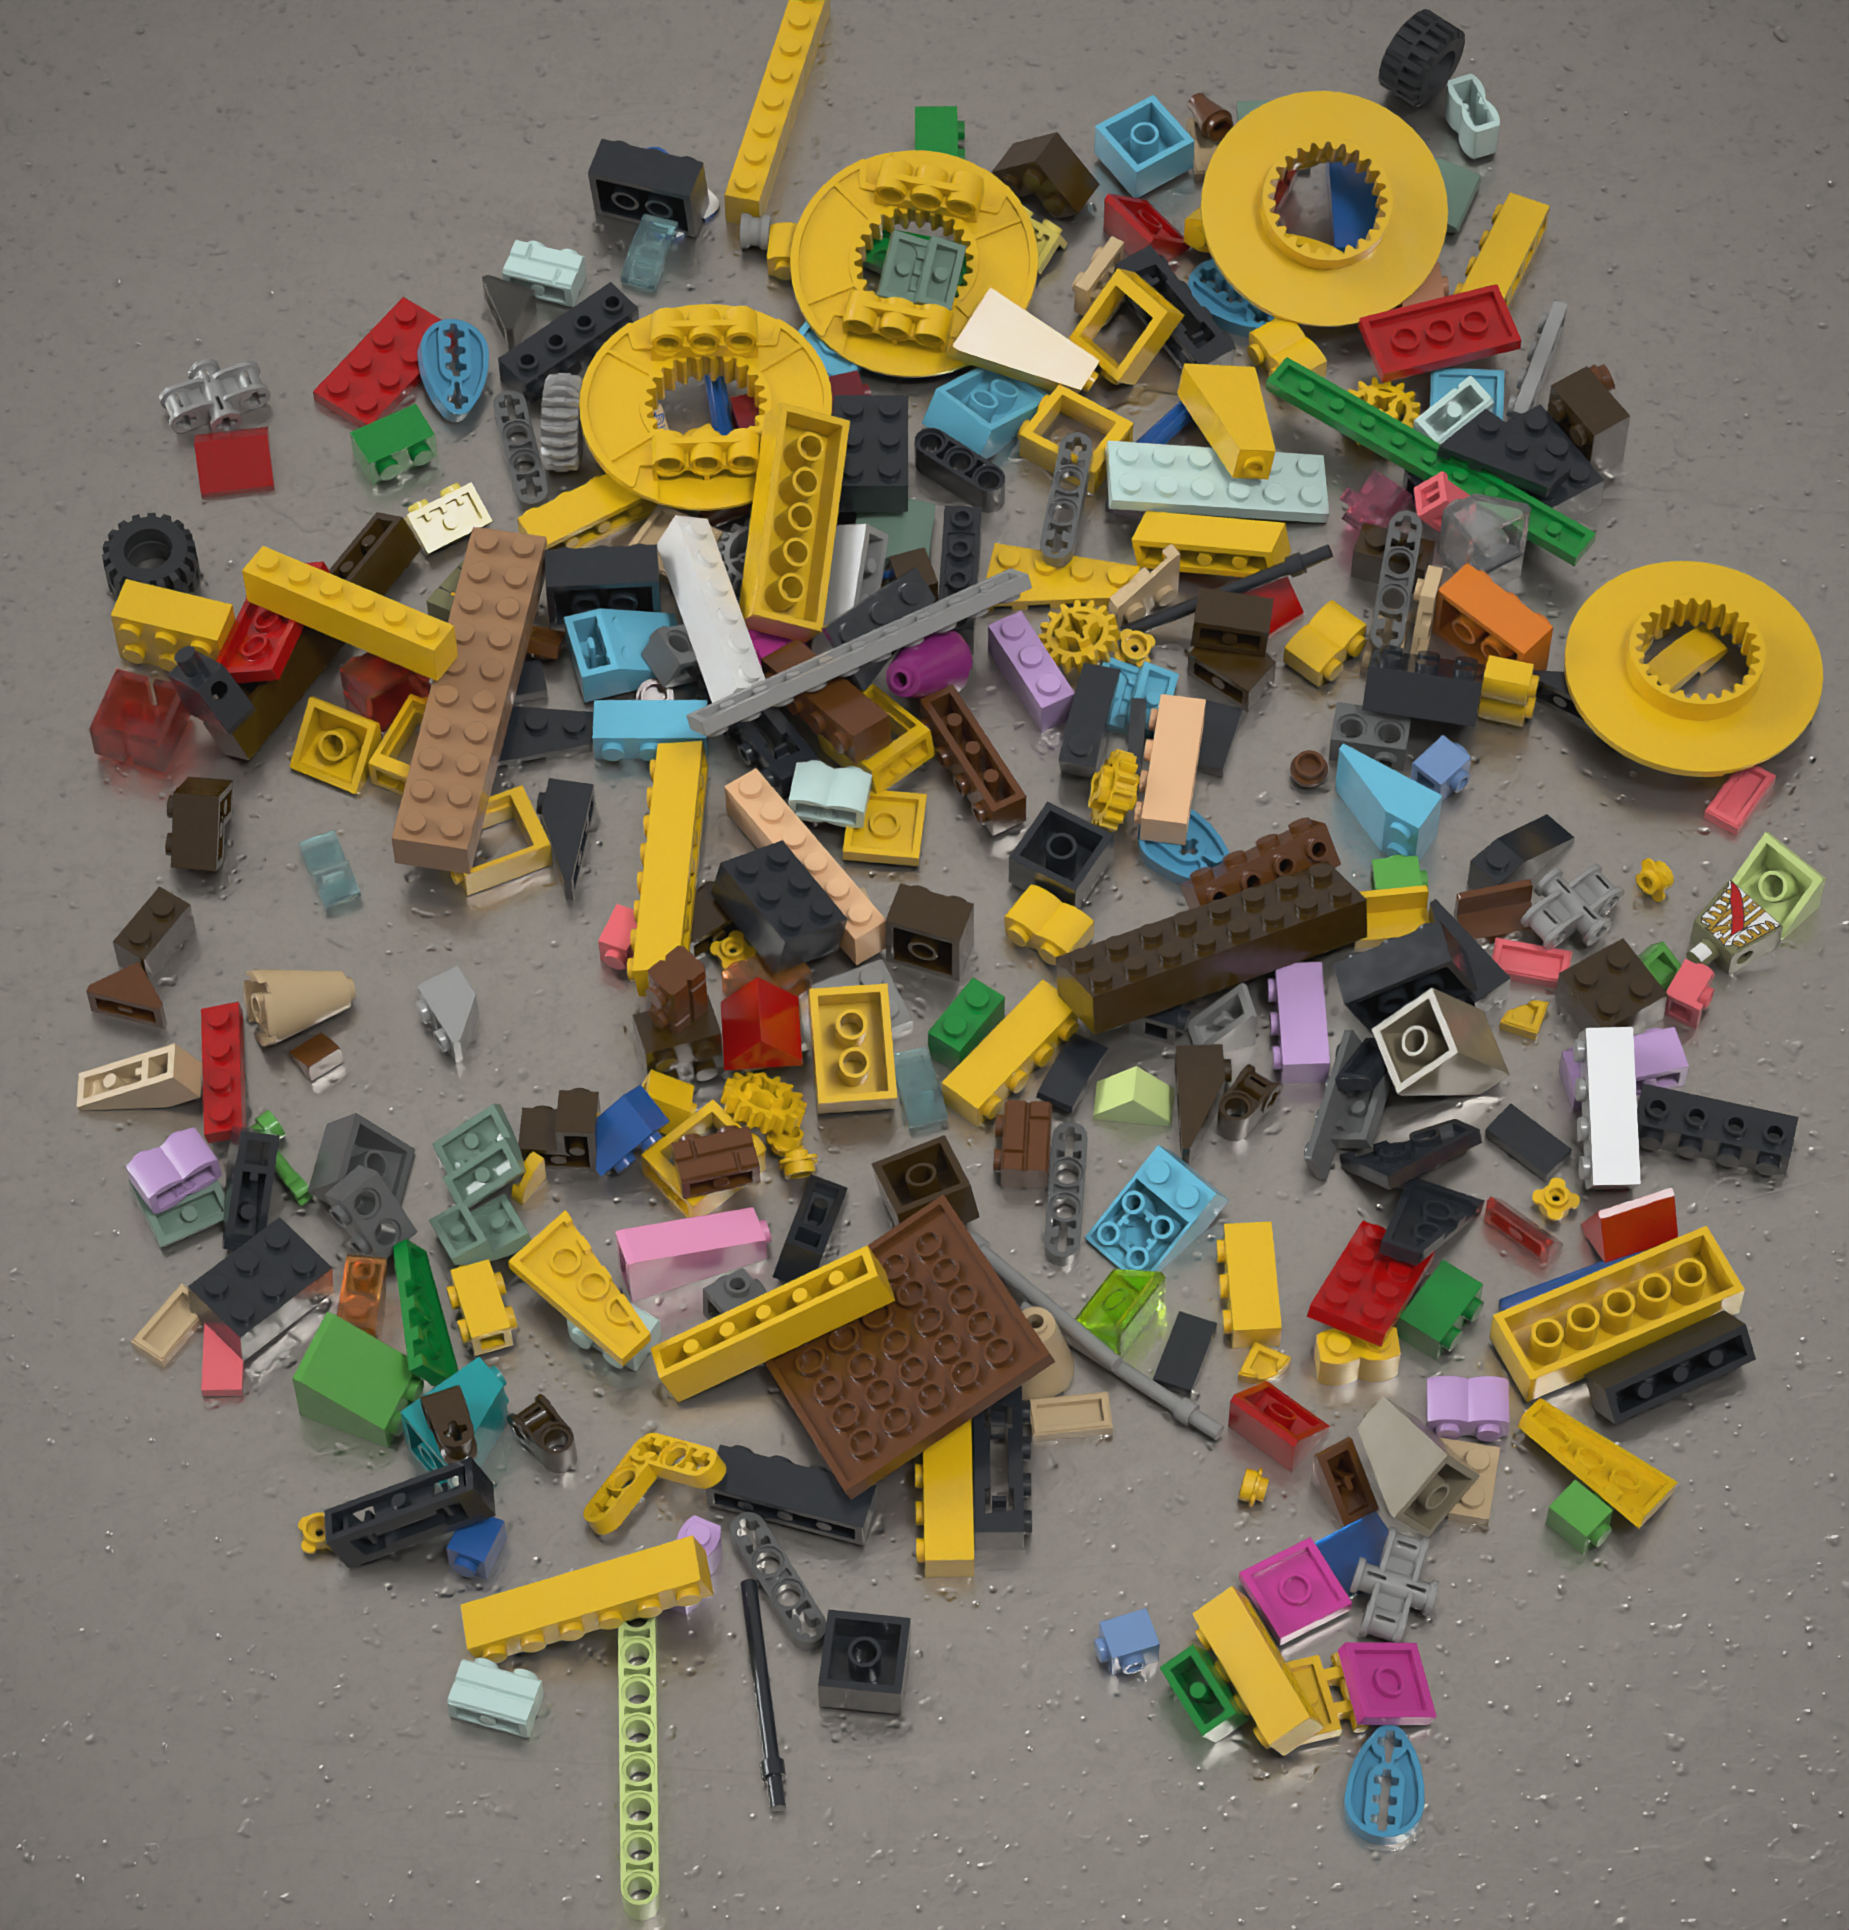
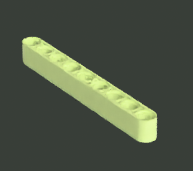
M657 1616L652 1618H635L647 1621L642 1627L636 1628L628 1625L632 1620L625 1621L618 1627L621 1894L624 1911L629 1917L640 1921L648 1920L655 1916L661 1904ZM634 1657H644L647 1659L646 1663L639 1666L628 1663ZM635 1695L648 1697L647 1701L641 1704H633L629 1701ZM637 1733L649 1736L647 1740L640 1743L629 1740L631 1736ZM636 1772H645L649 1775L646 1780L640 1782L630 1779V1776ZM636 1811H646L650 1814L648 1818L642 1821H635L630 1818ZM638 1850H645L650 1853L648 1858L641 1861L630 1857L632 1853ZM641 1889L651 1893L645 1900H635L630 1897L632 1893Z

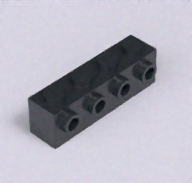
M612 282L608 283L499 357L500 380L510 390L520 392L526 400L527 407L538 399L543 398L544 383L549 374L571 373V375H578L582 369L591 363L595 354L613 334L626 324L639 320L638 307Z
M1643 1083L1637 1108L1638 1141L1641 1147L1648 1150L1662 1149L1679 1153L1686 1158L1694 1159L1699 1157L1717 1161L1719 1164L1727 1167L1740 1166L1757 1170L1764 1175L1772 1176L1777 1174L1786 1176L1799 1117Z
M1723 1310L1584 1374L1594 1410L1614 1424H1617L1756 1360L1746 1324Z
M720 1444L717 1453L727 1467L726 1473L718 1484L706 1489L707 1505L737 1513L753 1512L760 1515L764 1520L864 1545L877 1505V1485H872L851 1500L835 1475L824 1467L816 1465L805 1467L794 1464L783 1456L773 1455L767 1457L755 1454L744 1446L734 1445L729 1447Z

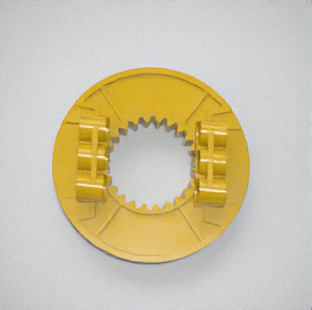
M1307 91L1294 93L1274 99L1251 111L1234 125L1218 145L1207 168L1201 192L1200 209L1204 238L1216 266L1227 282L1244 299L1261 311L1275 318H1281L1305 326L1339 327L1359 323L1360 317L1392 310L1402 304L1422 286L1430 275L1440 255L1447 230L1448 203L1444 180L1433 154L1422 138L1404 120L1387 108L1365 98L1342 92ZM1342 161L1343 166L1353 162L1355 164L1354 172L1358 174L1365 171L1367 175L1364 181L1366 183H1374L1372 195L1378 196L1375 206L1379 210L1373 229L1368 231L1365 240L1362 238L1358 240L1355 249L1347 245L1343 254L1337 248H1333L1330 255H1325L1323 248L1320 247L1315 253H1311L1307 243L1301 247L1296 246L1297 237L1286 238V226H1277L1280 216L1274 213L1276 201L1273 199L1279 180L1284 178L1286 170H1304L1317 166L1321 162L1324 164Z
M908 150L888 152L868 159H861L838 172L818 190L804 209L797 224L791 247L790 270L795 298L802 315L818 338L831 350L847 361L872 372L903 378H921L950 373L970 365L951 359L946 353L990 287L1027 311L1036 286L1038 251L1036 237L1028 214L1009 186L1005 185L986 169L957 156L933 151ZM910 222H915L918 228H922L926 222L930 223L932 231L943 227V235L945 237L953 234L955 243L966 246L964 256H966L967 274L963 276V286H958L956 289L957 298L954 297L952 310L950 311L937 304L915 305L913 302L899 297L879 298L873 290L868 291L867 281L863 280V262L867 259L866 250L873 249V239L881 241L883 239L882 231L887 230L892 234L897 224H900L904 229H908Z
M697 304L676 308L666 307L655 310L652 314L634 323L626 324L613 334L595 354L585 373L580 390V422L585 441L597 463L611 478L630 492L646 500L672 508L699 511L723 510L753 503L765 414L783 402L832 416V392L827 371L815 349L805 337L783 320L775 319L748 306ZM704 375H708L711 381H715L719 376H724V381L727 384L736 380L738 389L747 387V395L755 397V405L759 407V415L755 417V426L735 429L728 435H721L711 429H702L693 432L690 436H684L677 431L664 430L663 428L658 429L657 420L654 418V410L658 409V399L664 400L665 389L675 390V382L678 381L686 385L688 384L689 377H694L697 381H701Z
M1669 561L1649 564L1620 574L1597 589L1585 601L1577 612L1566 639L1564 652L1566 685L1577 711L1586 724L1598 737L1622 755L1647 767L1670 774L1692 777L1723 776L1726 773L1754 767L1774 757L1790 746L1804 732L1817 710L1822 693L1823 664L1820 650L1812 631L1800 613L1789 601L1765 583L1740 571L1717 564L1696 561ZM1685 620H1689L1693 626L1697 627L1702 621L1706 623V627L1709 630L1716 626L1720 627V634L1722 636L1732 634L1733 644H1742L1740 653L1747 655L1746 666L1749 667L1748 674L1743 677L1742 685L1736 683L1732 693L1722 690L1720 698H1717L1713 693H1708L1706 700H1702L1698 693H1693L1690 698H1686L1683 690H1678L1673 694L1670 692L1669 684L1666 683L1659 686L1657 684L1659 677L1657 675H1648L1650 666L1643 664L1644 654L1650 648L1654 639L1658 640L1667 635L1675 623L1681 627Z

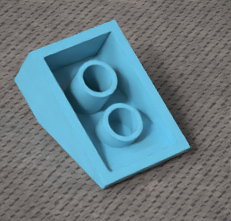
M978 367L935 390L922 424L927 428H937L977 454L988 459L998 454L1018 435L1021 425L1025 420H1031L1034 417L1040 401L1047 393L1038 386Z
M1344 743L1341 745L1338 755L1335 791L1382 853L1386 854L1387 857L1393 855L1418 856L1420 861L1437 837L1442 795Z

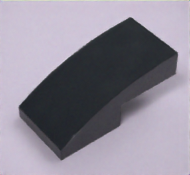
M1073 1033L1048 1071L1037 1092L1036 1098L1050 1102L1052 1105L1072 1113L1087 1093L1090 1080L1106 1060L1109 1048Z

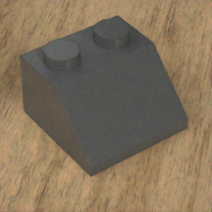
M357 1113L327 1123L308 1192L330 1205L324 1194L358 1165L378 1171L400 1204L415 1149ZM361 1193L355 1199V1208L360 1204Z

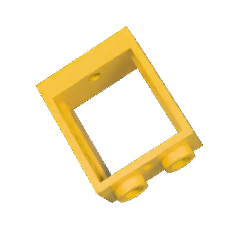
M1118 268L1068 339L1100 360L1098 365L1103 368L1101 374L1108 381L1115 385L1120 383L1135 385L1182 320L1184 314L1135 272ZM1127 294L1150 314L1153 319L1119 365L1092 340L1123 296Z
M1059 384L1051 395L1046 394L1042 398L1034 417L1031 420H1025L1021 425L1017 438L1020 440L1019 456L1054 473L1059 446L1041 436L1057 415L1062 412L1106 435L1093 452V462L1087 491L1095 494L1107 478L1105 458L1107 441L1133 442L1134 423ZM1071 452L1072 464L1077 466L1078 455ZM1073 476L1064 478L1076 486H1079L1081 483L1078 478Z
M873 683L862 693L889 714L891 730L899 736L896 740L869 759H864L855 764L844 754H839L821 734L817 735L821 750L842 768L854 766L871 774V790L878 795L935 756V750L930 729Z
M411 693L368 762L372 784L403 796L410 765L396 759L416 726H421L428 697L421 698Z
M523 785L489 798L482 829L514 818L528 847L473 867L471 874L450 871L454 883H462L467 896L553 865L551 844Z
M711 1100L641 1154L643 1174L687 1218L708 1215L744 1187L741 1186L683 1199L675 1167L669 1162L673 1158L671 1143L678 1142L685 1135L699 1134L701 1136L713 1126L718 1130L729 1125H736L742 1128L740 1122L733 1121L735 1114L725 1113L724 1109L714 1100ZM751 1133L761 1174L766 1170V1148L761 1139L754 1133Z

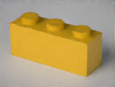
M1272 1221L1224 1224L1223 1239H1216L1217 1263H1224L1225 1274L1219 1275L1220 1299L1227 1298L1228 1310H1222L1223 1334H1231L1232 1349L1252 1348L1254 1342L1266 1347L1280 1346L1282 1325Z

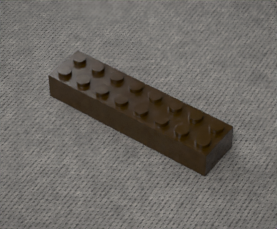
M1328 861L1315 864L1307 869L1281 876L1276 880L1247 888L1242 892L1213 900L1197 908L1179 912L1174 916L1151 924H1145L1132 931L1111 936L1101 942L1084 948H1078L1056 957L1058 996L1090 1031L1097 1035L1366 938L1367 899Z

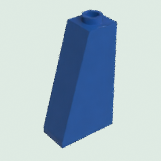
M1341 161L1326 163L1331 246L1344 253L1347 245L1355 249L1359 239H1366L1368 231L1374 227L1379 209L1375 206L1378 196L1372 195L1374 183H1366L1364 181L1367 173L1363 171L1357 174L1354 172L1355 164L1353 162L1343 166Z

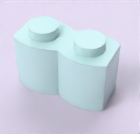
M1470 73L1448 80L1444 112L1448 124L1459 133V143L1462 150L1470 158L1476 159L1496 153L1500 118L1496 108L1485 99V89L1481 81Z
M817 760L796 763L788 806L800 820L810 822L826 821L841 827L862 828L871 793L872 775L854 766L834 769Z

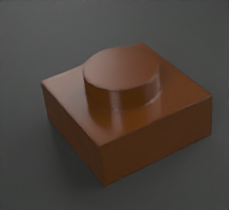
M533 625L526 653H531L532 657L541 660L557 659L566 645L565 632Z

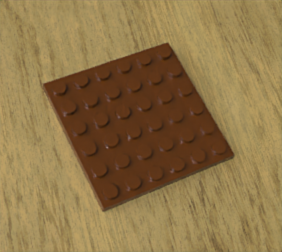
M944 1194L868 1245L886 1272L895 1301L765 1362L836 1479L851 1500L1055 1363V1360Z

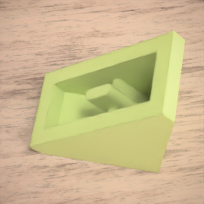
M1135 1066L1097 1081L1093 1119L1171 1127L1175 1089Z

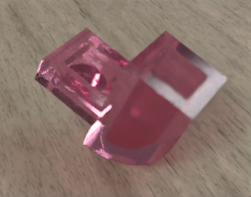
M1374 469L1359 493L1347 487L1339 498L1349 506L1341 519L1361 531L1364 522L1388 529L1391 518L1396 513L1405 509L1413 495Z

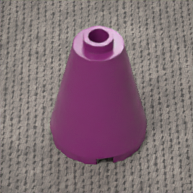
M954 630L942 633L934 632L925 636L924 641L919 645L901 647L886 671V683L889 689L900 697L923 698L952 684L959 692L966 686L969 672L972 669L973 660L970 648L962 636Z

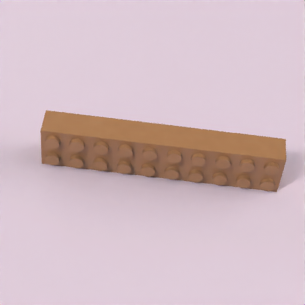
M474 526L472 528L448 623L454 625L458 657L439 681H432L392 835L395 863L471 874L545 580V550H547V539L545 536Z

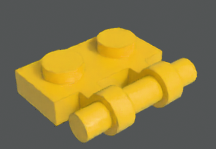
M1338 1652L1330 1656L1333 1667L1323 1669L1319 1655L1286 1662L1325 1727L1303 1744L1341 1736L1342 1728L1339 1721L1341 1719L1350 1720L1354 1733H1361L1369 1729V1725H1357ZM1335 1685L1340 1687L1343 1701L1333 1702L1329 1686Z

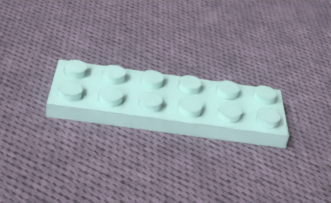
M1107 441L1105 447L1109 509L1326 523L1329 517L1324 455L1275 452L1269 480L1232 478L1214 449L1210 447Z

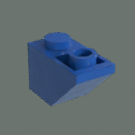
M642 1085L621 1096L597 1117L596 1171L600 1176H603L612 1169H615L618 1174L637 1160L633 1153L640 1147L645 1152L662 1138L658 1131L670 1122Z

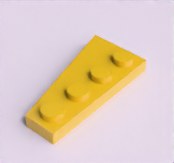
M994 543L986 579L1012 568L1028 574L1032 588L1020 593L1019 599L1005 604L998 603L989 607L988 610L993 611V607L1012 606V610H1026L1028 605L1050 604V609L1060 608L1061 604L1074 603L1075 600H1079L1084 606L1090 600L1095 602L1096 607L1109 606V598L1132 580L1140 571V566L1073 556L1067 565L1052 567L1043 561L1040 550Z
M566 1210L508 1261L509 1269L622 1367L651 1341V1333L625 1295L620 1293L612 1280V1276L605 1266L600 1264L592 1252V1247L585 1237L581 1236Z
M1541 1398L1522 1415L1517 1426L1639 1529L1673 1494L1678 1483Z

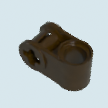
M1251 1064L1246 1065L1242 1069L1233 1085L1219 1102L1217 1130L1222 1137L1230 1141H1239L1246 1138L1261 1118L1273 1108L1283 1090L1281 1082H1271L1255 1072L1256 1068ZM1231 1114H1237V1115H1240V1116H1242V1117H1232V1116H1230V1115H1231Z
M460 1385L419 1397L430 1432H433L444 1462L450 1465L469 1457L475 1460L478 1450L474 1438V1427Z
M538 1394L534 1397V1403L518 1414H509L506 1419L516 1437L532 1451L547 1470L554 1473H564L570 1470L577 1461L574 1434L571 1428L558 1415L550 1401L544 1395ZM555 1445H564V1446H565L564 1448H562V1449H560V1450H551V1449H550L551 1447H553V1446H555Z

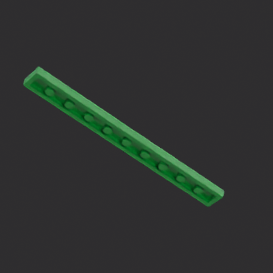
M1288 357L1284 359L1266 380L1265 390L1422 480L1426 481L1444 471L1448 475L1450 482L1471 496L1473 509L1574 567L1595 542V532L1513 485L1504 482V480L1485 469L1480 473L1468 468L1469 463L1453 456H1451L1450 460L1437 456L1439 443Z

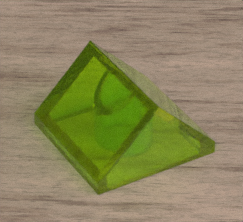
M1113 1269L1075 1319L1123 1358L1163 1306L1166 1276L1161 1271Z

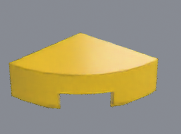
M1533 1000L1529 1001L1528 1004L1508 1010L1500 1021L1499 1029L1536 1041L1549 1002Z
M535 1152L530 1153L524 1161L526 1172L522 1180L517 1185L513 1183L511 1198L522 1206L546 1179L544 1158Z
M1254 1342L1238 1373V1381L1250 1384L1272 1381L1288 1369L1291 1364V1357Z

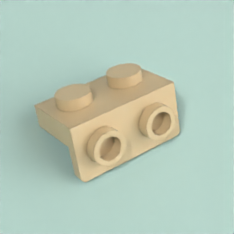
M1111 236L1104 247L1100 246L1096 249L1087 270L1078 273L1072 285V291L1075 292L1074 312L1084 316L1111 279L1115 264L1124 259L1123 241ZM1123 298L1121 299V301L1116 306V308L1111 313V315L1109 316V318L1103 326L1108 324V322L1114 316L1116 311L1122 305V303L1124 302Z

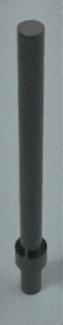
M1328 544L1302 555L1300 552H1296L1286 556L1284 562L1216 589L1244 594L1289 575L1295 578L1307 573V568L1334 558ZM1198 596L1121 626V631L1131 629L1132 631L1145 633L1195 613Z
M746 1579L740 1585L763 1760L759 1763L761 1780L767 1786L770 1811L781 1812L786 1809L783 1780L786 1778L785 1762L779 1756L757 1581Z

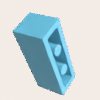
M594 700V758L608 761L620 759H643L650 761L651 759H656L658 743L703 741L708 759V737L691 730L686 717L687 714L707 706L708 701Z

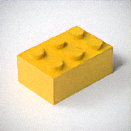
M126 579L112 610L111 620L121 658H125L127 661L135 664L146 663L159 666L170 672L178 665L174 659L175 654L185 646H193L196 651L216 661L235 622V615L232 604Z
M888 983L809 989L808 1011L817 1114L895 1109L897 1088Z

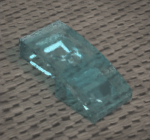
M647 214L643 215L629 248L620 276V282L655 290L666 268V256L677 236L678 222Z
M335 830L298 842V847L325 909L361 897L349 861H346Z
M928 1046L895 1053L896 1086L909 1128L948 1120L940 1083L936 1080Z

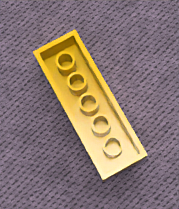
M783 402L764 416L739 607L748 629L791 640L798 639L804 643L822 632L821 628L823 627L850 420Z
M1706 1225L1494 1314L1489 1338L1527 1403L1585 1378L1584 1374L1723 1310L1731 1315L1739 1313L1745 1289Z

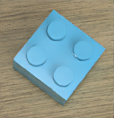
M1154 95L1095 126L1094 153L1133 198H1139L1193 168L1195 140Z

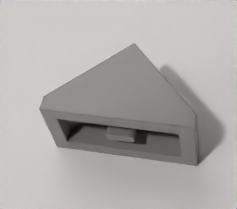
M1239 984L1189 1021L1188 1030L1193 1045L1223 1044V1052L1255 1045L1257 1015L1247 985Z

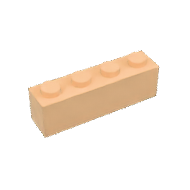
M1161 694L1159 708H1151L1149 731H1155L1154 740L1146 739L1144 761L1150 762L1149 771L1141 770L1139 792L1145 793L1144 802H1136L1134 824H1141L1140 840L1186 845L1205 720L1206 699Z

